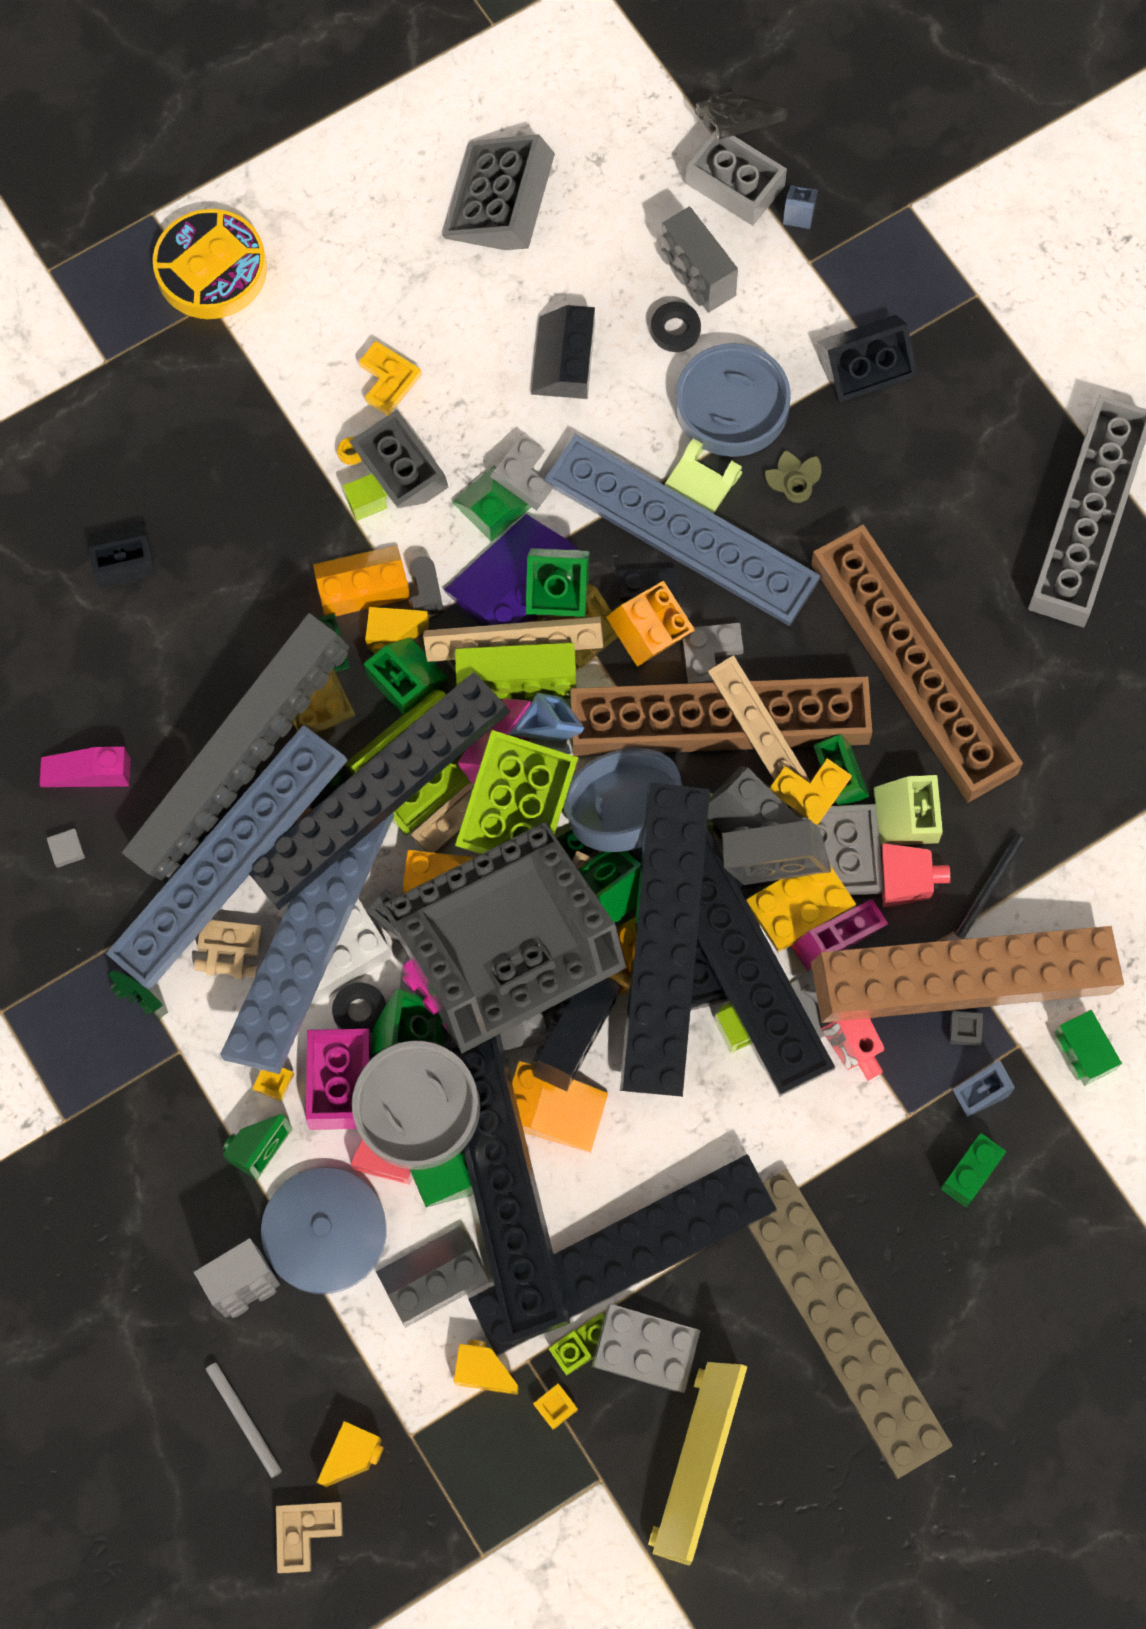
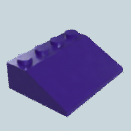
M525 514L446 587L444 592L481 626L535 622L541 615L526 614L527 556L530 549H578L558 533Z

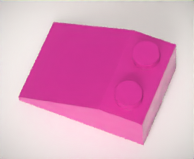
M369 1029L307 1030L306 1122L309 1130L357 1129L352 1113V1098L357 1079L370 1061Z

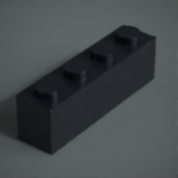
M606 978L573 995L570 1002L564 1000L558 1013V1017H560L558 1024L552 1022L545 1036V1039L548 1040L545 1047L539 1045L532 1062L536 1064L534 1077L566 1092L568 1091L617 1001L621 985L612 979Z

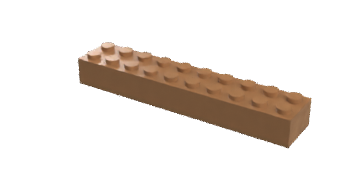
M864 524L814 551L811 563L812 568L817 574L821 575L820 580L966 802L973 801L1017 776L1023 762Z
M868 677L750 681L790 748L814 747L813 745L839 734L851 745H869L872 736V720ZM715 683L571 688V710L584 727L582 733L572 737L573 756L604 755L625 748H646L660 753L754 749Z
M1112 926L821 952L811 962L822 1023L1110 995L1124 985Z

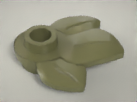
M784 451L779 459L778 469L765 471L767 484L773 490L783 492L785 497L791 502L801 503L811 496L812 486L819 481L821 477V464L817 456L809 458L802 464L793 454ZM795 487H799L803 491L800 493H796L792 489Z

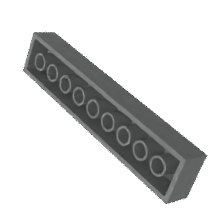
M308 613L126 846L122 854L146 873L165 883L173 877L187 855L191 856L200 845L199 840L206 831L210 832L216 826L219 820L218 816L222 810L229 808L237 798L236 792L240 787L252 780L256 773L254 769L261 760L265 761L269 758L274 750L273 745L279 737H284L290 731L293 725L292 721L296 715L303 713L311 703L310 698L314 692L326 685L329 680L328 674L335 665L339 666L344 662L348 655L347 650L350 647L337 633Z

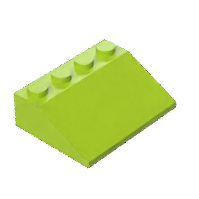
M440 690L430 692L348 760L344 766L353 776L444 698L446 694ZM465 751L393 812L394 818L392 821L404 835L407 836L470 782L457 763Z
M492 730L455 846L481 855L544 822L552 833L555 834L579 757Z

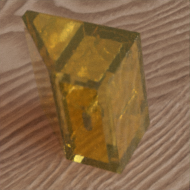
M334 668L328 674L329 680L326 685L320 690L317 689L311 696V703L303 713H298L293 719L292 723L296 732L304 725L312 732L318 733L355 716Z

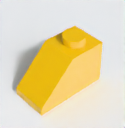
M369 607L365 639L368 650L377 653L385 645L407 638L414 640L429 628L428 611Z
M467 1340V1345L459 1344L453 1381L455 1386L518 1395L519 1387L493 1350L486 1348V1342Z
M343 1422L317 1483L328 1487L369 1470L371 1463L376 1465L384 1449L380 1445L382 1439L347 1422Z

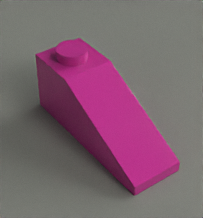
M92 747L41 757L40 787L129 786L131 758L125 747Z
M873 899L810 930L791 946L806 970L809 971L812 969L811 962L821 952L847 950L884 928L888 923Z

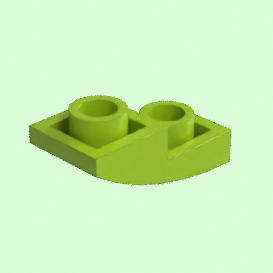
M603 1312L549 1348V1351L566 1375H569L594 1358L605 1317Z

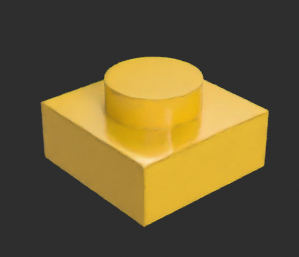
M283 1067L280 1074L261 1070L253 1090L282 1102L295 1074Z
M559 1384L533 1403L552 1430L578 1411V1408Z

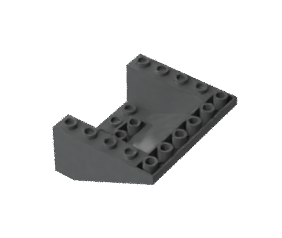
M545 822L382 904L392 927L461 1053L626 968L615 923Z

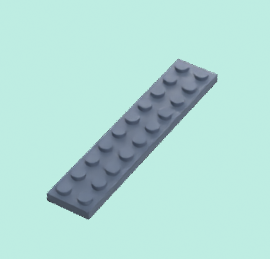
M576 434L572 437L544 479L556 491L788 626L792 624L820 581L821 575Z
M303 725L106 954L150 991L249 876V872L253 869V863L259 857H264L348 761L347 758Z
M394 813L290 901L220 1053L224 1061L280 1074L392 823Z

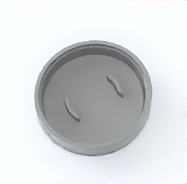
M407 1041L384 1049L364 1067L354 1088L352 1113L361 1138L379 1158L399 1168L422 1170L442 1165L464 1149L472 1138L478 1124L480 1098L476 1083L469 1069L453 1052L431 1042Z

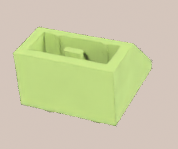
M937 775L907 776L874 787L880 846L882 844L913 845L939 843L943 831Z

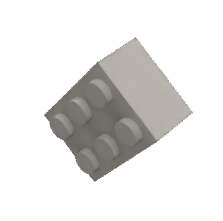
M718 126L686 165L685 184L754 226L785 187L787 168Z
M250 1238L194 1272L212 1306L225 1318L230 1315L232 1318L240 1316L249 1309L248 1304L256 1299H259V1301L268 1299L276 1293L275 1288L280 1285L264 1255Z

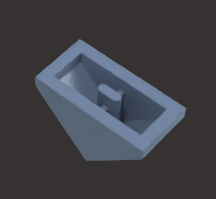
M791 185L786 198L783 225L810 229L818 190Z
M999 1060L952 1090L968 1117L1009 1097L1015 1087Z

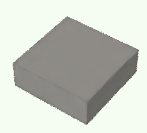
M75 828L47 838L53 861L57 868L85 858Z

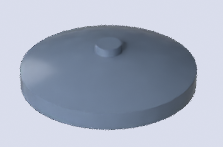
M314 1168L288 1179L276 1190L269 1200L261 1224L263 1249L275 1272L291 1286L314 1294L342 1292L364 1280L379 1262L387 1238L385 1212L375 1192L361 1178L336 1168Z

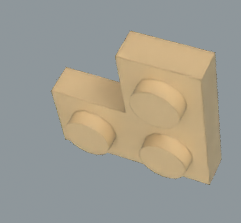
M341 1502L276 1506L277 1573L311 1572V1538L343 1536Z

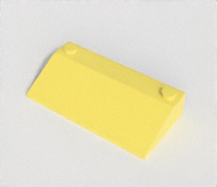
M707 1362L705 1370L701 1368L698 1370L694 1387L699 1388V1393L660 1528L653 1526L648 1545L654 1547L653 1555L688 1566L693 1561L747 1370L745 1365Z

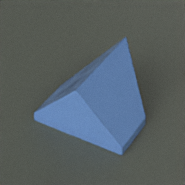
M537 693L509 735L561 743L582 733L584 727L563 697Z

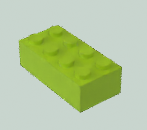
M574 643L455 649L457 686L474 672L501 701L503 699L527 700L532 703L537 693L571 699V688H576Z

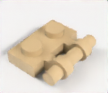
M210 920L199 933L197 944L198 951L208 952L207 960L196 959L194 970L206 972V975L216 976L218 973L233 975L235 979H243L244 977L255 978L257 966L245 965L246 957L258 958L263 932L262 926ZM219 953L235 955L234 963L219 962Z

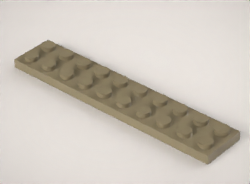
M786 1169L763 1182L777 1208V1212L748 1226L895 1478L899 1479L948 1450L953 1445L789 1171Z

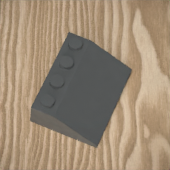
M539 134L470 141L443 232L445 239L501 250L529 249L555 156L554 151Z

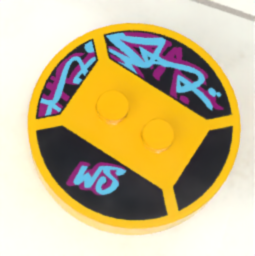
M203 209L181 216L163 231L154 249L153 269L161 293L175 309L195 318L217 319L241 311L258 296L265 283L267 260L262 240L255 228L247 220L226 210Z

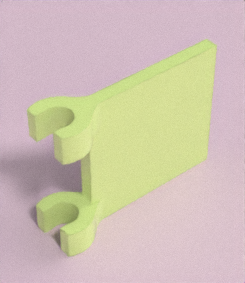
M693 438L682 459L664 485L714 514L730 488L742 475V471H740L742 466L731 461L724 475L721 476L697 461L704 449H702L703 444Z

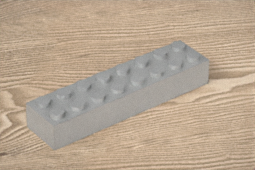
M1099 395L1028 610L1083 628L1085 627L1146 442V409Z

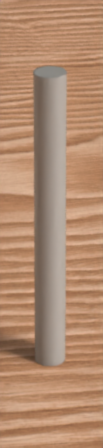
M217 1362L211 1364L206 1368L207 1373L270 1477H276L282 1472V1469Z

